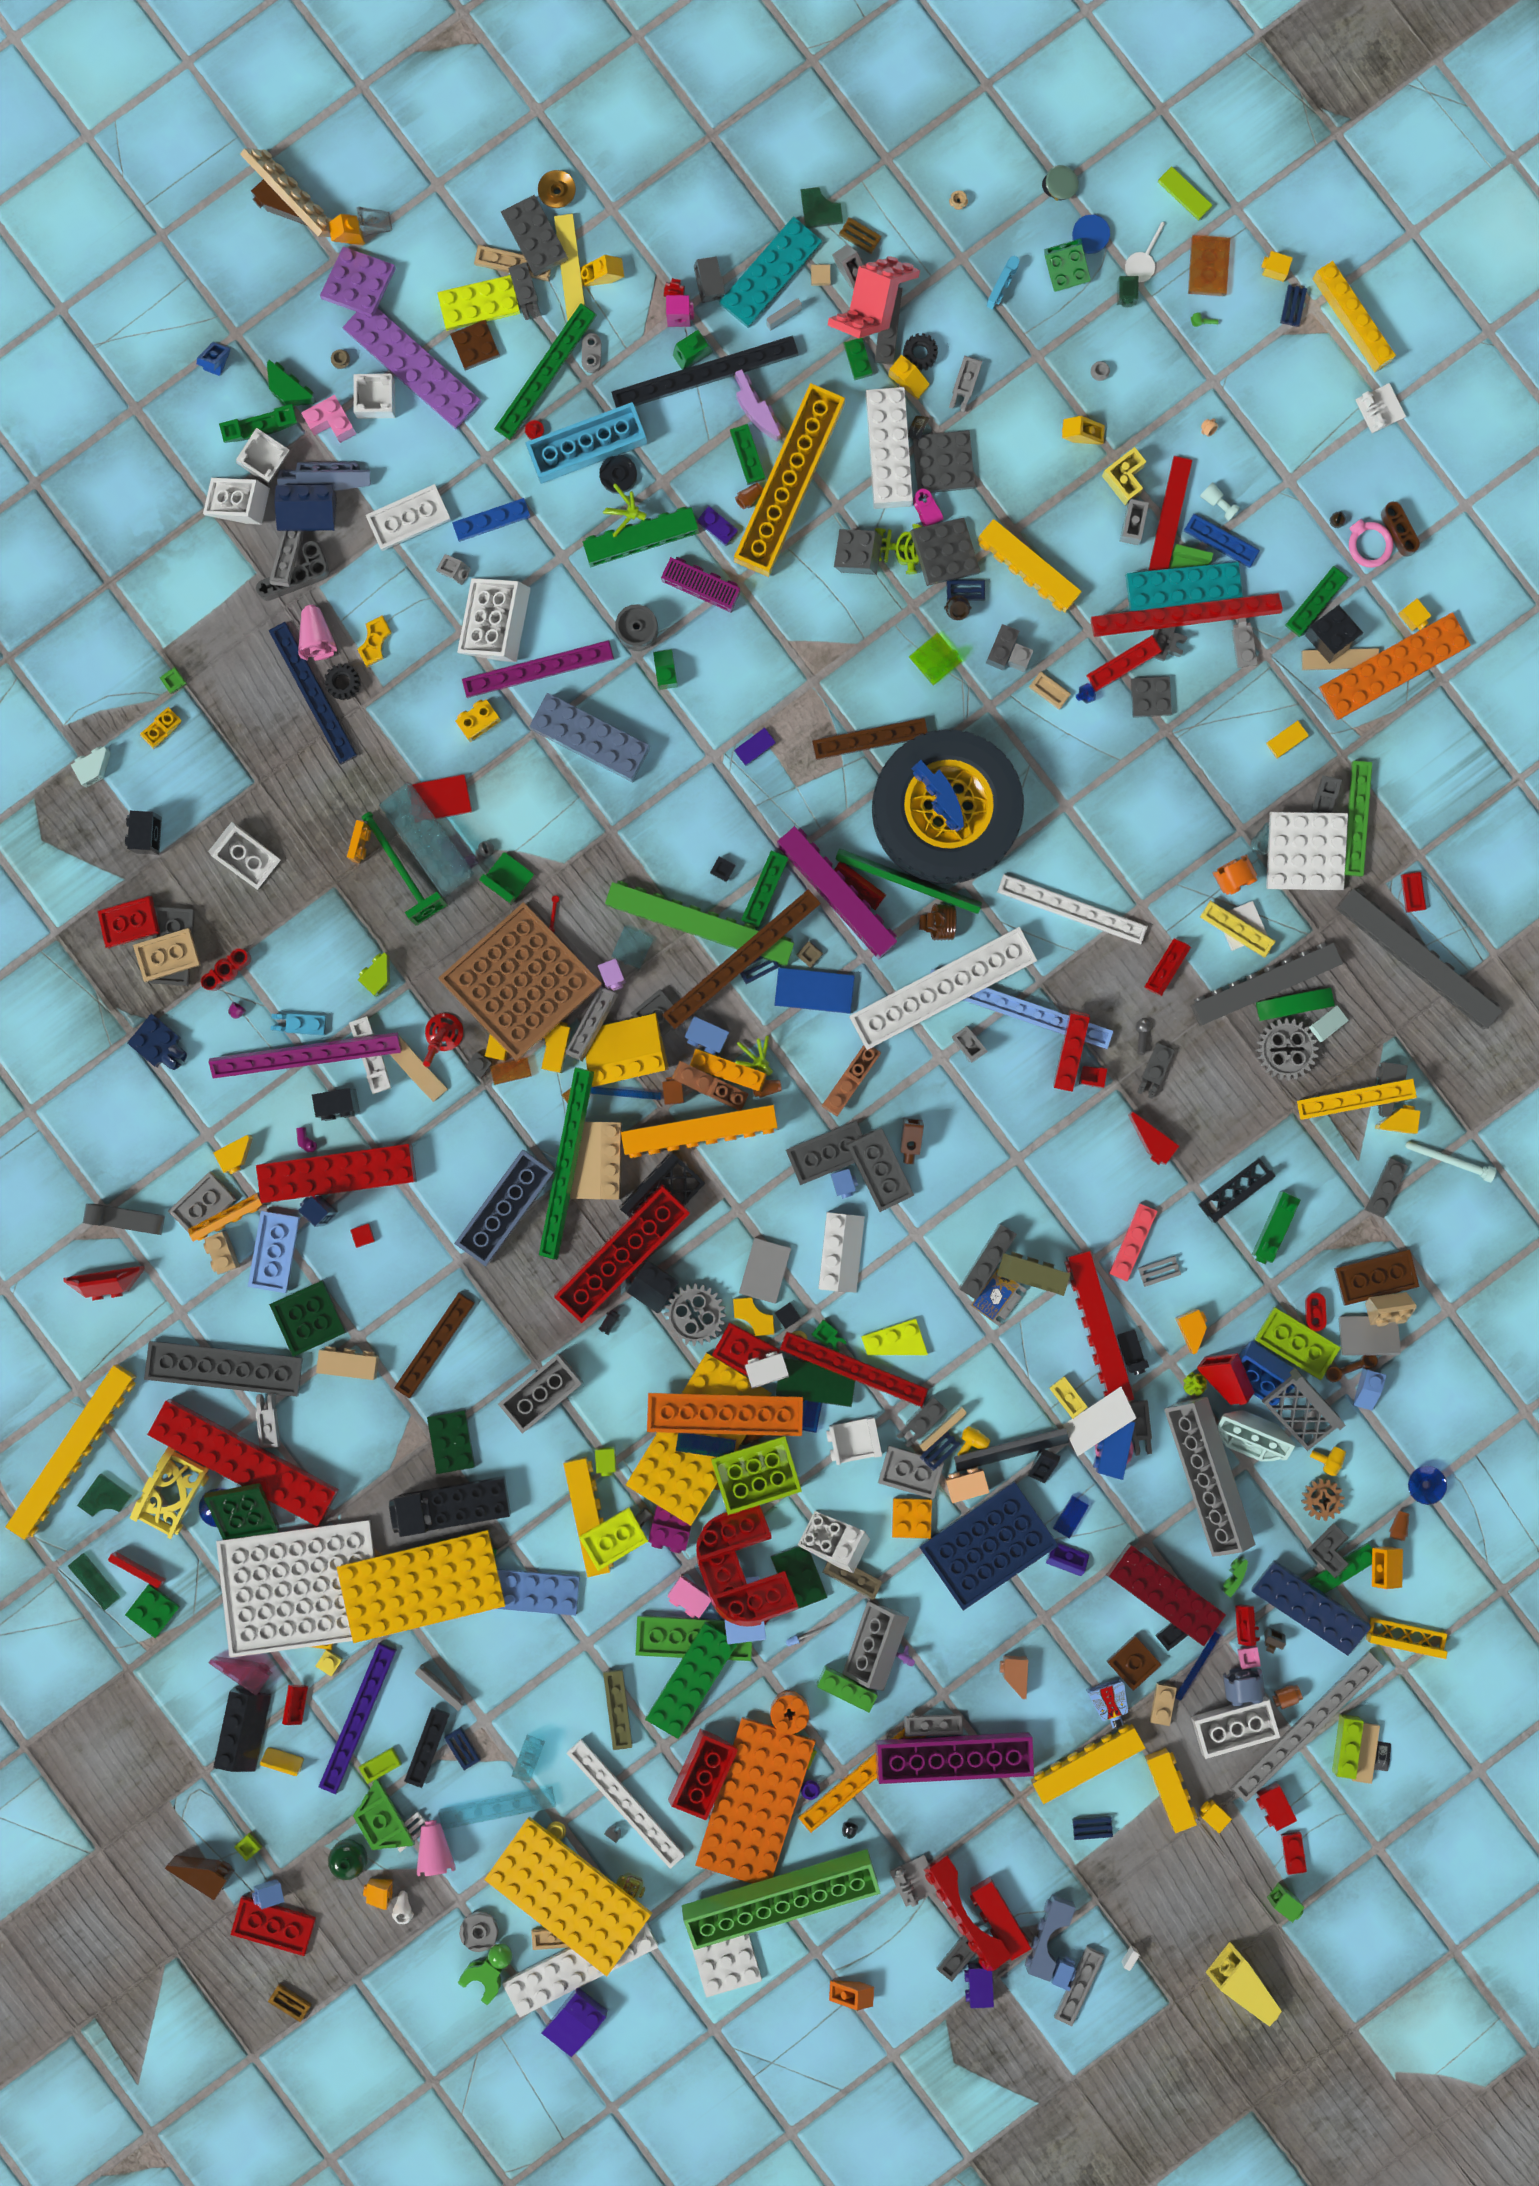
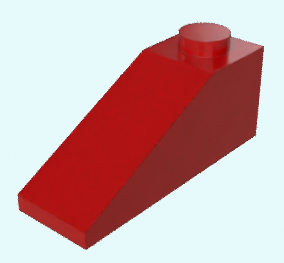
M1130 1112L1128 1116L1147 1153L1151 1155L1150 1160L1157 1165H1160V1163L1166 1165L1179 1145L1140 1116Z

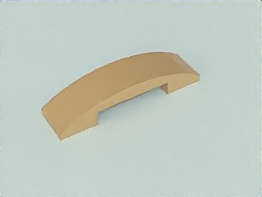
M399 1035L402 1051L401 1053L390 1055L434 1102L448 1090L447 1087L428 1067L423 1065L421 1059Z

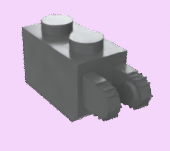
M1387 1062L1380 1063L1376 1070V1077H1378L1377 1085L1406 1080L1408 1066ZM1399 1102L1379 1105V1115L1382 1117L1391 1116L1394 1104Z
M932 1395L906 1422V1426L897 1434V1437L899 1439L903 1438L911 1429L915 1434L905 1444L907 1447H910L947 1412V1409Z

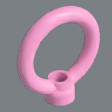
M1360 519L1349 528L1352 532L1349 538V551L1352 558L1358 564L1374 568L1383 565L1390 558L1393 551V538L1385 526L1376 522L1364 523ZM1366 530H1376L1385 539V551L1378 559H1365L1357 550V538Z

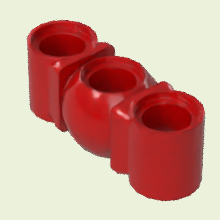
M238 948L226 956L227 958L218 960L214 970L211 969L209 973L202 976V987L209 991H217L225 982L234 980L238 970L241 971L243 967L250 964V953ZM240 953H244L245 959L243 962L239 963L237 961V955ZM225 965L230 967V972L227 975L222 973V968ZM214 977L215 985L209 987L207 981L209 978Z

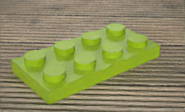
M1276 1307L1272 1308L1254 1338L1258 1343L1319 1380H1322L1341 1348Z

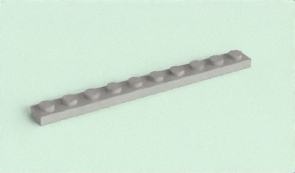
M1368 1651L1231 1786L1232 1789L1247 1802L1384 1666Z

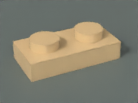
M1156 1683L1150 1716L1151 1723L1170 1726L1177 1689L1175 1686Z

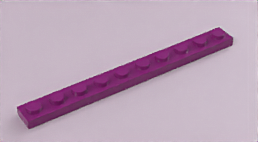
M398 1032L215 1057L210 1058L208 1062L214 1079L401 1053L402 1048Z

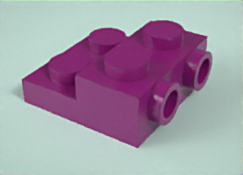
M657 1505L648 1542L652 1543L651 1546L654 1548L662 1549L663 1546L670 1547L671 1552L681 1553L682 1550L686 1551L691 1526Z

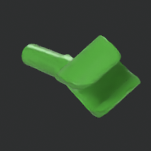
M1194 313L1191 317L1194 327L1201 326L1202 324H1218L1217 319H1202L1201 313Z

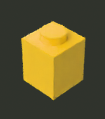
M1271 251L1269 256H1265L1261 268H1264L1262 275L1284 282L1293 257Z
M1418 598L1398 613L1411 631H1414L1416 628L1421 630L1429 623L1427 619L1431 617V614Z
M1212 1799L1209 1802L1206 1801L1200 1808V1816L1218 1833L1232 1820L1229 1814Z

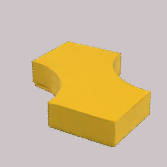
M383 615L366 623L367 638L364 644L357 649L366 667L384 659L382 656V645L392 632Z
M752 1297L733 1299L734 1318L747 1321L754 1329L755 1336L774 1334L773 1315L764 1314L759 1311L754 1305Z

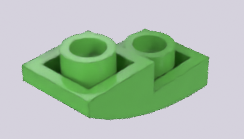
M1244 1557L1236 1558L1231 1563L1229 1571L1234 1577H1229L1223 1583L1224 1587L1221 1590L1230 1598L1236 1592L1245 1576L1248 1561Z

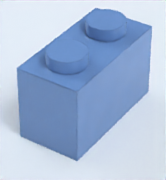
M694 1016L685 1038L688 1039V1044L698 1047V1045L706 1047L704 1051L715 1055L716 1052L721 1053L729 1032Z

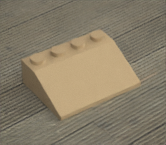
M621 1122L584 1123L570 1199L620 1200Z

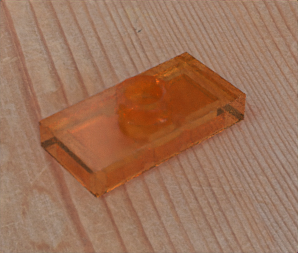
M528 1058L520 1059L517 1062L511 1061L490 1066L494 1085L532 1077Z

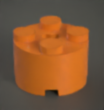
M1247 855L1241 856V859L1238 861L1234 859L1219 867L1217 871L1212 872L1222 892L1226 893V895H1232L1240 891L1241 885H1250L1258 880L1256 877L1257 873Z
M795 1691L779 1693L771 1704V1721L774 1727L781 1733L795 1734L806 1727L809 1720V1706L806 1699ZM787 1709H791L793 1712L791 1716L788 1715Z

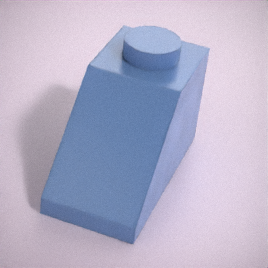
M1362 1368L1353 1406L1372 1411L1382 1394L1386 1375Z

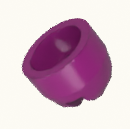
M232 1002L228 1013L233 1019H237L246 1010L241 1005Z

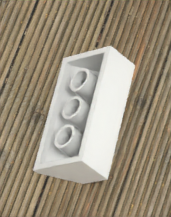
M826 1212L818 1289L857 1292L865 1216Z

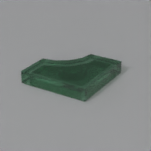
M819 187L800 189L804 223L807 228L843 224L841 203L827 200L821 194Z
M99 1474L77 1506L92 1517L103 1509H113L121 1512L132 1495L103 1474Z

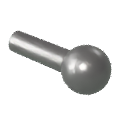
M1140 1019L1136 1023V1030L1139 1032L1138 1055H1145L1146 1035L1151 1029V1024L1146 1019Z

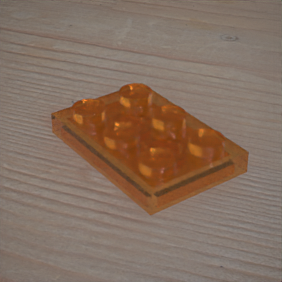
M1192 235L1188 294L1226 296L1230 238Z

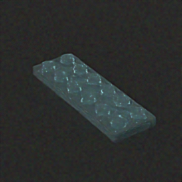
M410 782L405 783L379 805L443 897L449 895L474 875L472 869Z

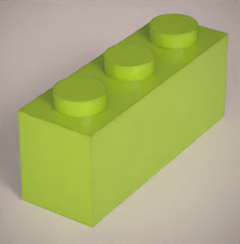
M1339 1714L1332 1772L1337 1777L1356 1779L1364 1721L1358 1716Z

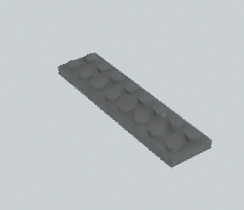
M149 1341L144 1380L298 1397L303 1358Z

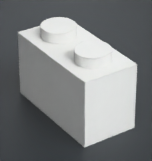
M776 1351L767 1354V1358L759 1360L758 1357L748 1360L745 1368L752 1389L789 1377L782 1353L777 1354Z

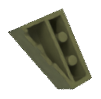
M1012 1252L1011 1255L1003 1253L997 1276L1064 1296L1070 1273L1054 1269V1264L1044 1261L1043 1265L1038 1264L1039 1260L1027 1257V1260L1022 1259L1023 1255Z

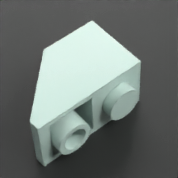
M97 747L88 756H80L74 760L75 763L71 764L82 786L87 788L104 778L111 754L110 750L106 747Z

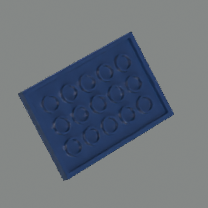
M1013 1481L919 1545V1548L964 1611L1059 1545L1018 1485Z

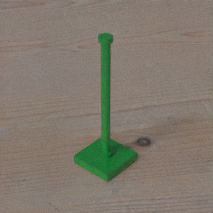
M372 812L365 813L361 818L367 822L418 902L417 905L404 912L408 919L417 926L447 907L448 904L438 892L424 899L373 819Z

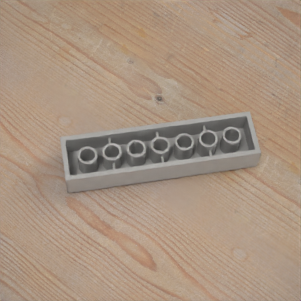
M1208 1397L1177 1402L1165 1408L1168 1423L1212 1557L1242 1553L1255 1546L1256 1544Z

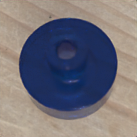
M1086 683L1080 686L1076 699L1078 701L1083 700L1086 704L1095 701L1096 693L1092 685Z

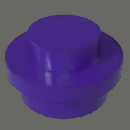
M814 1780L805 1781L801 1786L802 1796L808 1800L818 1797L820 1793L819 1784Z

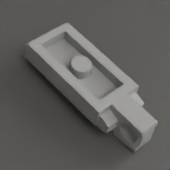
M1246 618L1236 619V625H1233L1232 636L1237 668L1257 666L1251 623H1246Z

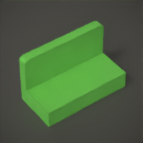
M1176 544L1173 548L1168 569L1209 565L1212 561L1213 553Z

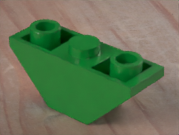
M270 360L267 361L269 390L278 400L285 405L293 404V406L311 405L316 402L313 397L314 392L307 386L303 388L299 385L300 381L293 374L287 375L284 372L285 368L278 362L274 364Z

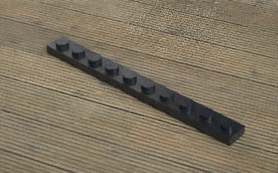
M792 335L611 391L616 408L633 402L634 406H638L734 376L735 372L741 369L744 373L798 356V350Z

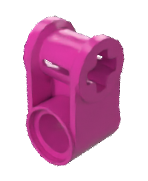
M927 489L918 490L913 499V504L923 526L933 525L942 521L943 515L930 491ZM920 496L922 499L926 498L925 503L923 501H919Z

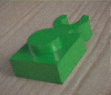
M822 1320L811 1334L825 1346L831 1343L836 1352H840L836 1347L837 1342L840 1341L846 1344L843 1338L835 1336L838 1331L825 1320Z

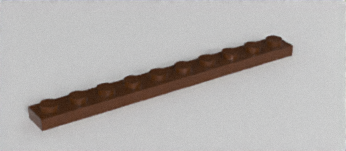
M809 889L806 890L662 1014L674 1029L680 1026L821 904Z

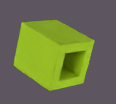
M615 1447L595 1449L596 1473H601V1476H612V1472H616Z

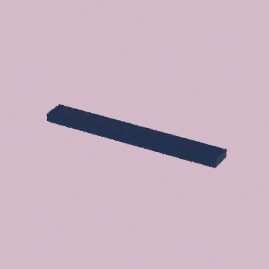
M283 622L268 630L339 764L342 765L357 757L307 660L300 658L298 653L299 646L287 623Z

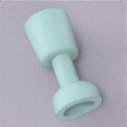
M1212 482L1200 497L1212 506L1217 504L1226 512L1224 515L1225 519L1229 521L1240 507L1235 504L1230 506L1223 500L1224 494Z

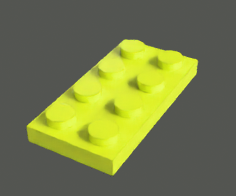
M511 275L437 292L446 331L470 326L483 320L488 322L520 314Z

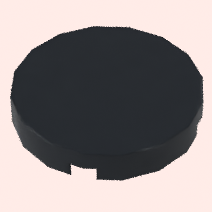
M623 455L611 456L602 463L599 478L607 491L619 494L613 486L617 484L622 492L625 493L634 487L637 481V470L635 464L629 458Z

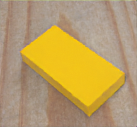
M1297 720L1268 741L1266 745L1274 756L1279 758L1309 735Z

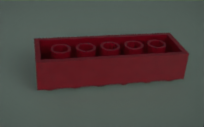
M1127 1544L1106 1574V1576L1202 1646H1205L1226 1616L1225 1613L1130 1544Z

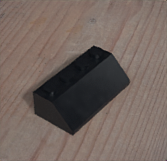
M233 1687L229 1691L213 1768L230 1772L256 1771L271 1694Z

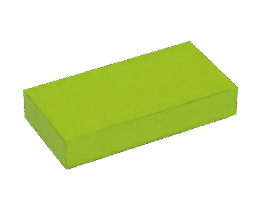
M391 1747L361 1764L358 1768L367 1784L401 1766L402 1762L394 1748Z

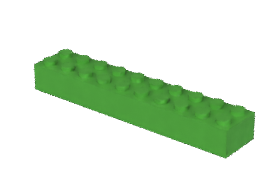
M868 1849L687 1903L681 1905L683 1921L694 1950L881 1893Z

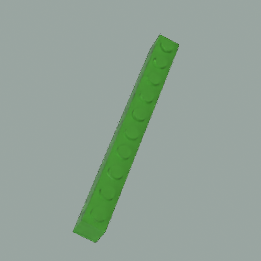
M622 881L612 882L605 905L736 950L759 932L755 930L753 925L745 923L742 926L736 924L737 920L726 917V920L718 918L719 914L708 911L706 914L700 912L701 908L693 905H690L689 908L682 906L683 902L675 899H672V901L665 900V896L658 893L653 895L647 894V890L640 887L635 889L629 888V884ZM783 936L764 952L761 957L787 966L794 943L791 942V938Z

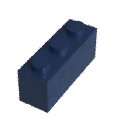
M322 1196L306 1197L300 1203L301 1208L298 1210L314 1227L325 1226L338 1213Z

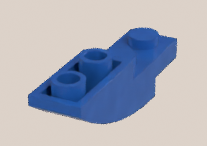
M920 760L911 768L914 771L913 775L917 780L922 781L926 785V790L929 794L935 795L936 799L931 802L934 811L946 819V824L950 829L956 832L964 826L963 815L952 786L940 769L933 774L923 761Z

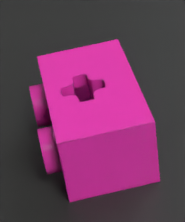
M689 295L666 296L668 327H690V320H694L693 302H690Z

